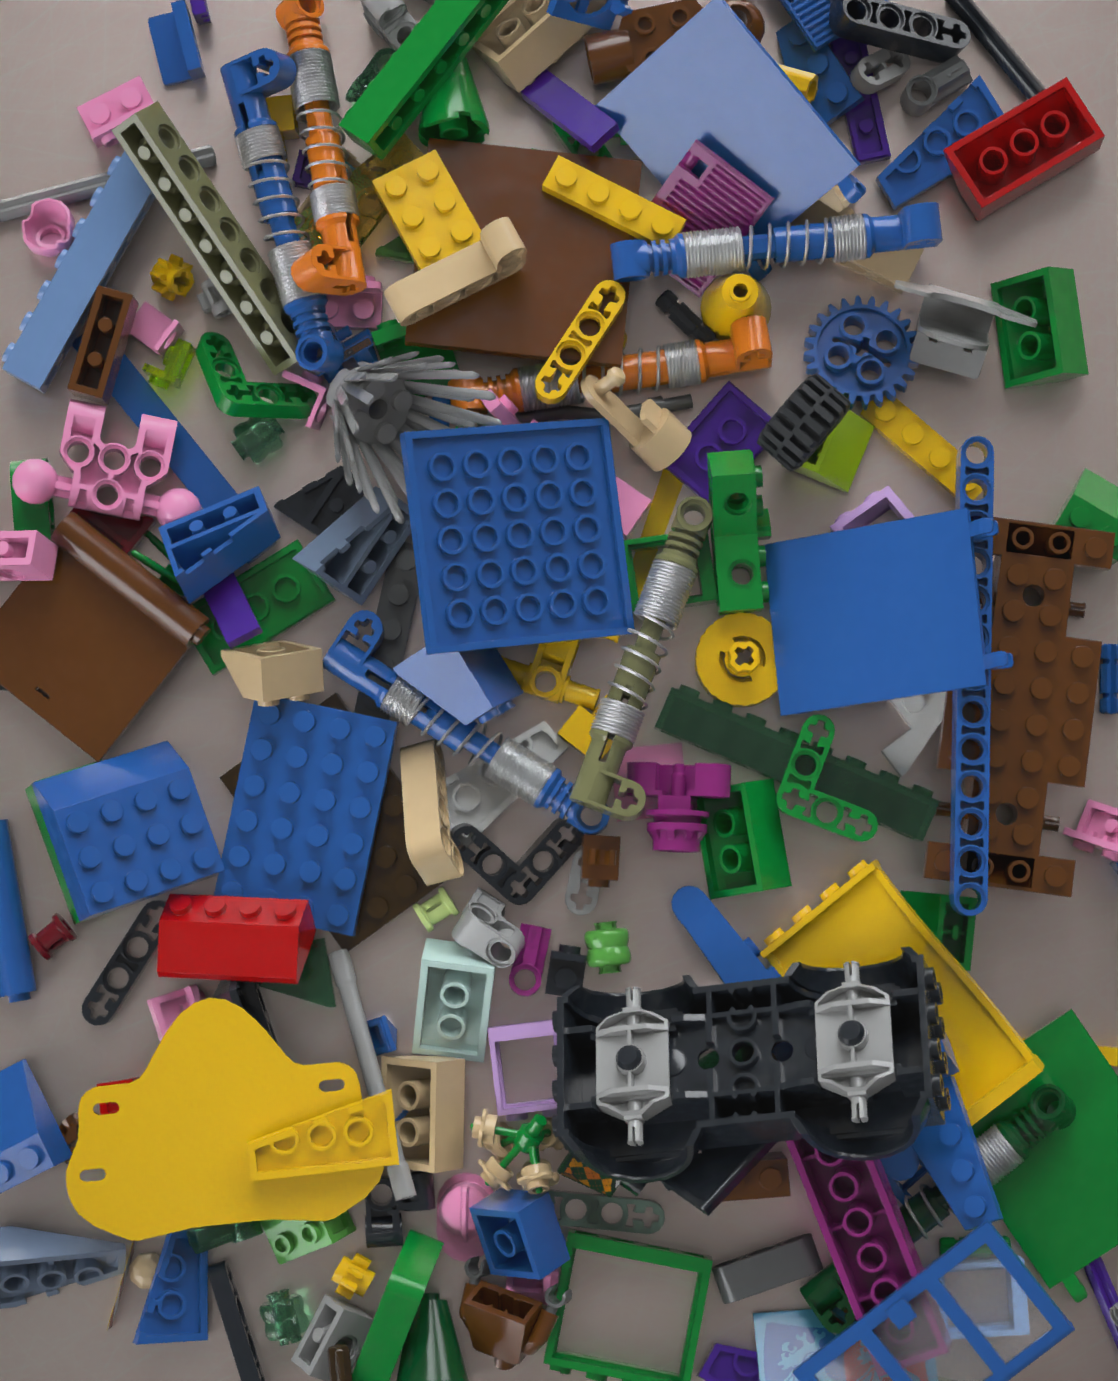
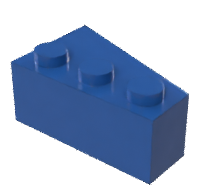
M259 486L158 527L175 578L189 604L281 538Z

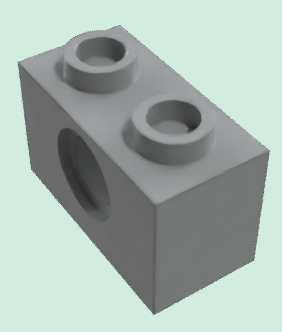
M325 1294L291 1361L309 1376L323 1381H330L327 1350L331 1346L341 1344L349 1347L352 1370L353 1364L364 1345L373 1318L358 1306Z

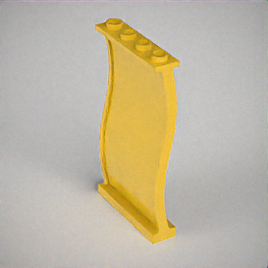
M863 859L847 872L851 878L841 887L835 882L819 895L823 900L822 903L813 910L809 905H806L791 918L795 924L790 929L784 932L779 927L763 941L767 947L760 954L770 962L772 967L782 977H784L791 964L795 962H801L813 967L844 968L843 964L848 961L850 965L851 961H856L860 963V966H866L895 959L902 954L901 947L910 946L918 955L923 954L928 967H934L936 980L942 986L943 1004L937 1005L939 1017L944 1019L945 1031L960 1071L950 1076H954L971 1126H973L1040 1074L1045 1065L1036 1054L1032 1053L997 1006L918 916L880 867L879 861L875 859L868 865Z

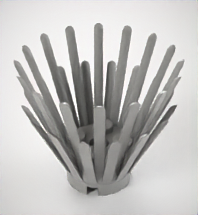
M419 351L389 357L374 363L357 362L356 364L359 367H355L351 371L344 368L332 380L326 395L327 405L332 407L333 416L330 415L333 420L336 462L339 463L342 456L347 484L351 486L354 478L358 493L360 494L363 490L364 496L369 500L371 508L376 514H379L380 507L361 456L360 447L395 520L400 524H404L405 519L398 506V497L374 450L407 496L403 462L394 452L395 450L402 458L399 434L410 431L452 429L425 415L463 428L475 427V423L485 426L502 425V422L497 418L414 395L418 394L467 402L474 401V399L489 401L496 399L495 394L491 391L405 381L418 379H477L480 377L474 371H460L457 369L433 370L451 368L456 364L455 362H442L445 358L438 355L404 361L416 357Z

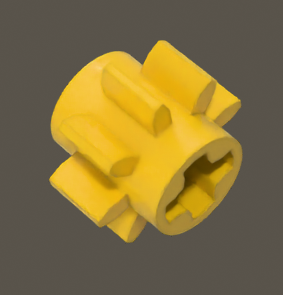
M175 254L170 255L169 261L158 258V262L149 273L154 283L151 289L170 301H174L176 294L186 297L195 283L191 273L193 265L184 262L182 257Z
M359 1253L355 1254L353 1260L344 1255L331 1278L332 1281L339 1284L335 1293L348 1300H351L354 1293L363 1298L376 1274L368 1269L372 1260Z

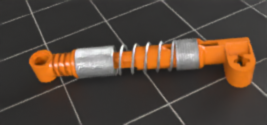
M283 0L276 8V18L280 26L286 30L289 52L286 55L292 58L296 64L297 74L290 88L295 114L297 115L296 120L308 125V128L303 129L299 133V137L305 140L306 144L302 154L308 157L309 164L305 167V171L311 174L312 182L308 184V188L312 190L310 194L312 215L316 231L321 234L323 244H317L293 262L291 275L296 285L307 292L338 296L353 295L365 290L367 283L357 227L360 225V215L355 186L348 181L352 175V169L345 164L349 157V152L346 148L342 147L346 140V135L339 129V125L336 128L333 127L331 117L335 114L339 118V123L343 119L336 112L340 108L332 58L329 48L324 45L319 17L324 12L323 0ZM309 131V137L302 136L304 132Z
M754 315L735 320L731 324L730 338L709 342L692 339L685 340L684 342L678 341L677 343L663 344L662 348L658 344L656 350L643 352V349L639 348L638 353L625 355L623 352L621 369L626 376L625 383L620 387L615 386L611 391L620 398L624 391L633 390L638 395L643 388L652 387L657 392L659 386L668 385L670 389L682 388L683 386L706 383L712 377L771 368L773 353L766 318ZM545 363L513 368L509 374H505V379H501L500 375H496V380L492 381L490 376L487 377V382H483V378L480 376L477 379H451L447 385L484 391L491 389L499 398L505 394L518 408V412L522 413L524 411L530 412L531 410L555 408L556 406H569L570 404L573 405V403L575 405L577 403L580 404V402L584 403L585 396L583 394L582 398L580 396V393H582L580 387L581 380L587 375H593L600 380L607 375V371L611 368L586 365L565 398L556 404L543 403L537 398L535 393V380ZM558 369L550 383L543 381L545 392L550 393L553 389L559 391L557 385L562 373ZM450 399V405L484 415L488 414V409L480 399H474L471 402Z

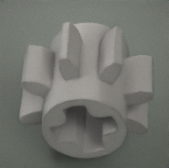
M210 278L201 284L203 293L197 295L204 313L212 312L216 319L232 314V311Z

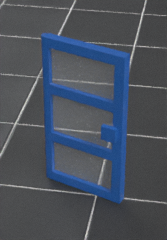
M987 1219L795 1367L792 1373L799 1381H1009L1075 1331V1328Z

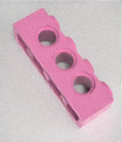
M37 530L0 531V581L53 580L58 546Z

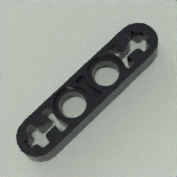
M162 900L151 901L140 911L82 1004V1014L88 1023L93 1025L109 1023L121 1008L158 949V936L154 940L150 934L139 931L138 928L140 924L148 928L153 919L149 915L150 910H159L160 907L164 908L166 902ZM159 923L154 926L151 932L159 935ZM135 937L144 938L148 944V951L141 958L133 957L128 949L130 941ZM117 967L123 968L129 976L127 985L121 989L113 987L109 981L110 972ZM101 986L108 992L119 995L117 1001L111 997L104 1006L108 1011L106 1016L99 1015L97 1018L92 1016L94 1009L91 1007V1003L102 1001L106 994L99 992Z
M224 1260L209 1265L208 1275L240 1379L241 1381H265L229 1264Z

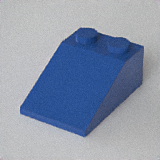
M26 1059L0 1071L1 1194L70 1159L72 1155Z

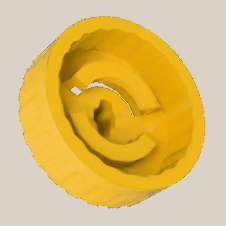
M752 613L728 614L714 621L705 630L696 648L694 664L697 678L708 695L724 705L737 708L758 705L774 695L778 690L772 625L767 619ZM748 650L751 653L749 662H744L741 666L735 662L738 654ZM731 674H733V675H735V676H737V677H747V678H743V679H742V678H736V677L732 676Z

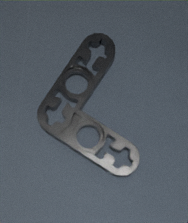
M568 817L563 819L557 818L515 863L471 824H458L450 832L457 848L461 843L458 836L461 833L469 835L471 832L473 833L471 837L472 842L480 849H482L484 843L488 845L478 852L473 862L470 858L476 854L464 845L459 849L462 860L503 897L515 905L527 904L578 849L584 834L574 827L571 831L574 838L571 841L563 839L557 847L563 851L558 855L546 843L550 839L556 844L562 837L559 832L560 828L564 826L569 829L572 825L566 822ZM541 851L549 852L552 857L550 866L545 870H537L533 866L534 856ZM488 855H498L502 861L499 871L493 874L484 872L482 867L484 859ZM526 866L532 874L539 878L534 882L529 877L524 882L523 887L526 889L524 894L521 895L516 892L513 896L510 895L513 892V888L510 886L514 880L520 883L526 878L527 874L522 871Z

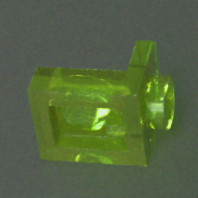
M178 338L175 346L170 345L165 353L163 365L166 367L164 371L147 363L144 364L142 370L149 376L148 382L164 390H168L169 386L180 389L195 356L196 349L191 343Z

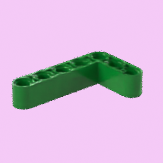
M412 1229L409 1230L353 1370L352 1381L390 1380L444 1242Z

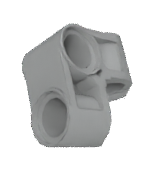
M360 0L364 10L363 15L369 25L380 38L385 40L394 52L397 51L401 46V41L408 37L414 26L418 24L409 14L406 4L402 0Z
M478 887L453 928L452 936L459 945L470 949L487 960L491 965L497 968L509 967L524 948L525 937L520 929L503 917L506 904ZM500 942L506 943L510 949L505 948Z

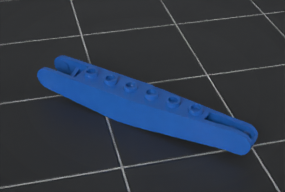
M684 886L673 895L671 902L673 913L688 931L724 984L782 977L772 965L767 969L757 958L761 955V951L750 937L742 940L703 891L694 886ZM786 1042L777 1044L772 1050V1054L781 1062L788 1060L793 1053L792 1045ZM911 1145L896 1155L880 1159L886 1175L897 1181H905L912 1178L919 1167V1157Z

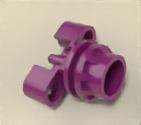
M657 762L627 763V779L640 784L645 791L646 797H658V809H647L645 815L653 817V822L647 823V832L653 840L652 851L700 852V841L707 833V825L701 824V819L709 818V812L697 810L698 798H730L731 765L719 763H695V765H660ZM627 792L626 796H633V794Z

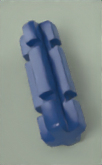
M1103 644L1100 660H1103V664L1100 665V694H1103V698L1100 699L1099 711L1102 714L1113 715L1118 714V644Z

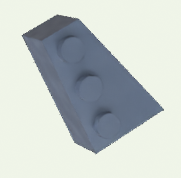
M376 486L373 490L380 507L379 514L373 511L369 500L363 496L292 558L336 591L361 606L411 533L408 505L398 498V506L405 519L404 524H400L395 520L380 488Z

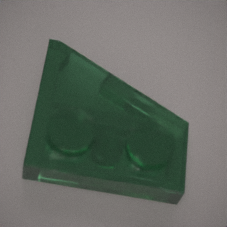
M326 938L313 940L298 984L258 982L260 987L326 1007H337Z

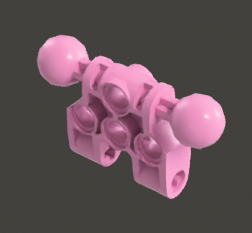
M70 399L59 451L61 458L71 473L74 474L73 478L57 475L56 470L48 462L41 459H29L22 462L15 469L12 476V487L15 494L22 501L29 504H42L55 496L69 499L68 507L140 521L141 514L157 517L162 526L201 510L199 499L191 491L184 488L170 489L162 496L145 493L146 489H150L167 478L178 421L142 414L136 445L131 449H127L119 443L104 444L100 439L106 406ZM74 445L85 446L89 452L88 458L83 462H74L68 456L69 449ZM108 453H120L125 460L124 465L117 470L109 469L104 464V458ZM147 459L156 461L160 466V472L154 477L144 476L139 469L143 461ZM104 487L113 488L118 495L117 501L111 505L101 504L96 497L98 491Z

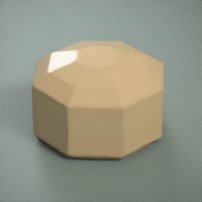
M155 1252L140 1253L129 1265L130 1280L140 1289L150 1288L160 1257Z

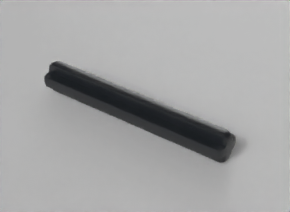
M945 0L1027 99L1046 89L973 0Z

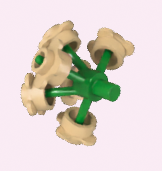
M483 1109L482 1117L475 1116L474 1123L470 1125L472 1138L478 1139V1147L482 1148L484 1146L486 1150H490L495 1155H492L487 1162L482 1159L478 1160V1164L483 1168L480 1176L487 1186H491L496 1190L500 1185L507 1191L512 1189L508 1182L514 1176V1173L508 1165L520 1151L529 1154L530 1160L524 1163L522 1170L516 1174V1181L518 1185H522L523 1191H528L530 1194H540L550 1190V1186H554L559 1182V1174L552 1172L551 1163L541 1159L539 1151H544L546 1148H554L555 1150H562L564 1148L562 1142L553 1134L552 1117L545 1118L540 1114H535L530 1123H523L519 1130H516L505 1122H498V1115L488 1114L487 1109Z

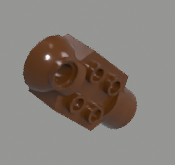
M679 0L636 9L631 14L622 16L619 28L584 35L586 56L593 85L625 79L703 7L696 0ZM725 0L761 43L765 33V21L760 10L746 0Z

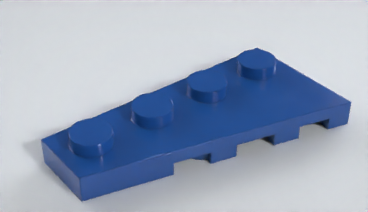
M980 75L911 145L877 176L875 181L893 210L953 176L943 150L1004 114Z

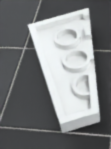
M545 721L513 739L520 743V745H523V747H526V749H529V751L532 750V753L535 752V755L538 754V757L541 756V759L544 758L545 761L550 762V764H553L569 748ZM481 759L476 760L472 766H467L446 778L450 832L456 825L468 823L483 833L518 798V796H515V794H512V792H509V790H506V788H503L494 780L484 776L488 763ZM471 832L469 835L461 833L458 839L463 845L468 847L473 843L471 840L473 833Z

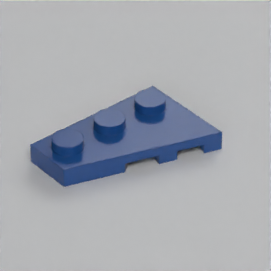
M793 20L776 32L784 66L814 73L819 77L818 90L814 101L810 104L828 126L865 100L861 93L852 85L849 75L829 45L814 52Z

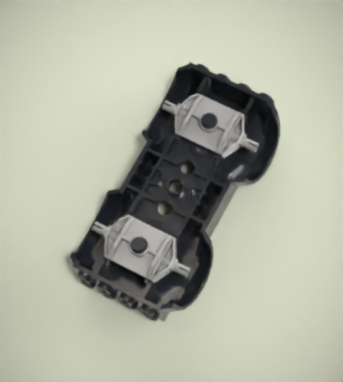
M909 946L901 947L902 954L895 959L866 966H860V963L856 961H851V965L849 961L843 964L844 968L813 967L801 962H795L791 964L784 977L698 987L690 975L682 976V982L674 986L641 992L639 987H633V990L631 987L625 989L626 993L599 992L587 989L581 985L572 986L562 997H557V1011L552 1012V1025L554 1032L557 1033V1045L552 1047V1060L554 1066L557 1067V1080L552 1081V1094L554 1101L557 1102V1115L552 1117L553 1134L556 1138L558 1137L565 1150H568L577 1162H583L599 1175L629 1183H651L674 1177L691 1164L698 1150L805 1139L820 1152L840 1159L868 1161L891 1157L912 1145L924 1127L945 1125V1111H950L951 1109L949 1090L944 1088L942 1075H948V1062L946 1053L941 1052L940 1040L946 1038L944 1019L939 1017L937 1006L943 1004L941 983L937 982L934 967H928L923 954L918 955ZM786 1042L793 1047L792 1056L783 1062L776 1061L772 1057L773 1048L779 1043ZM749 1046L754 1049L753 1056L748 1061L739 1062L735 1060V1055L740 1048ZM709 1050L717 1052L719 1054V1062L714 1068L705 1070L699 1066V1058L704 1052Z

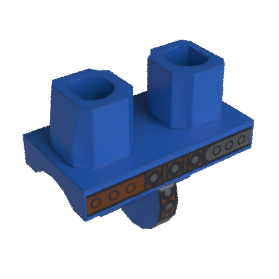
M330 323L331 329L329 331H332L334 339L343 348V362L354 357L356 362L374 363L378 361L373 346L374 340L368 328L342 342V340L353 335L351 329L347 325L336 331ZM322 355L317 357L318 361L321 359ZM341 364L339 369L332 373L316 371L315 373L318 377L323 375L330 384L337 373L345 367Z

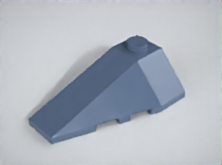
M14 1226L0 1227V1309L27 1304L28 1297L46 1292L48 1297L59 1294V1288L69 1284L77 1283L85 1286L123 1274L126 1266L125 1244Z

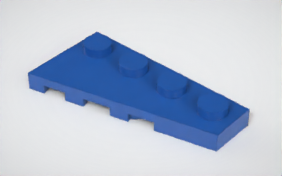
M948 1076L943 1078L944 1088L949 1090L951 1109L950 1111H945V1125L924 1127L912 1144V1147L965 1231L976 1229L987 1219L993 1223L1004 1218L954 1076Z

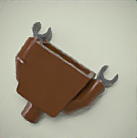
M479 1256L472 1257L466 1261L464 1266L466 1275L470 1280L464 1286L459 1316L469 1331L473 1348L478 1352L494 1357V1363L498 1369H512L515 1365L520 1364L526 1355H534L548 1341L559 1317L556 1315L558 1308L570 1302L572 1290H567L563 1294L562 1300H559L555 1295L559 1283L548 1288L545 1292V1301L548 1305L546 1309H543V1302L481 1280L482 1277L491 1274L487 1260L484 1259L481 1262L479 1270Z

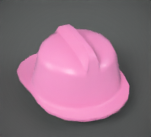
M471 1173L457 1174L448 1179L439 1190L437 1199L438 1240L444 1242L442 1249L447 1255L455 1260L464 1262L472 1257L479 1256L480 1258L484 1255L469 1208L493 1193L491 1187L487 1186L480 1176Z

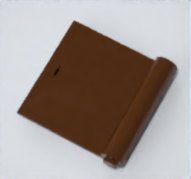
M71 512L59 523L51 536V541L58 546L53 580L21 581L0 608V685L93 759L100 762L193 644L196 646L200 645L211 629L207 626L209 623L207 616L189 604L188 601L75 512Z

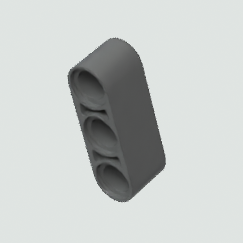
M811 1233L790 1238L712 1267L723 1304L745 1299L823 1270V1265Z

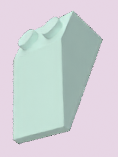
M426 938L421 960L412 1046L413 1054L463 1058L466 1061L484 1063L488 1034L487 1028L489 1026L495 980V966L455 941Z

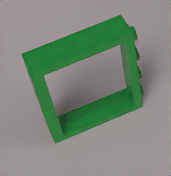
M569 1228L566 1246L571 1259L561 1265L559 1285L556 1291V1297L559 1300H562L563 1294L569 1289L576 1249L697 1272L679 1372L674 1373L558 1350L557 1346L565 1305L558 1308L556 1315L559 1317L547 1341L543 1364L550 1365L549 1370L559 1371L561 1374H571L572 1369L586 1372V1378L596 1381H607L608 1376L622 1379V1381H690L713 1264L712 1256Z

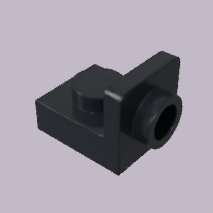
M560 944L559 951L551 950L545 994L562 996L572 986H583L587 955L580 954L581 947Z

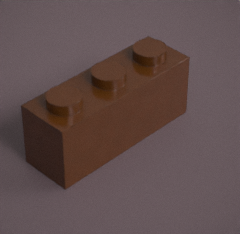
M98 285L67 387L74 396L109 405L139 305L132 294Z

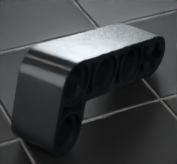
M830 0L829 26L836 36L843 39L937 63H943L958 55L970 43L971 33L968 26L955 18L885 0Z

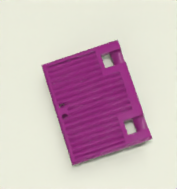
M696 139L651 202L685 218L686 224L682 232L707 231L708 229L714 230L715 228L718 230L719 228H736L738 226L742 236H747L749 226L752 225L754 227L775 198ZM702 160L708 167L699 178L691 171L698 161ZM671 270L668 271V275L699 298L717 276L707 275L703 277L696 276V278H680L677 274L672 275Z

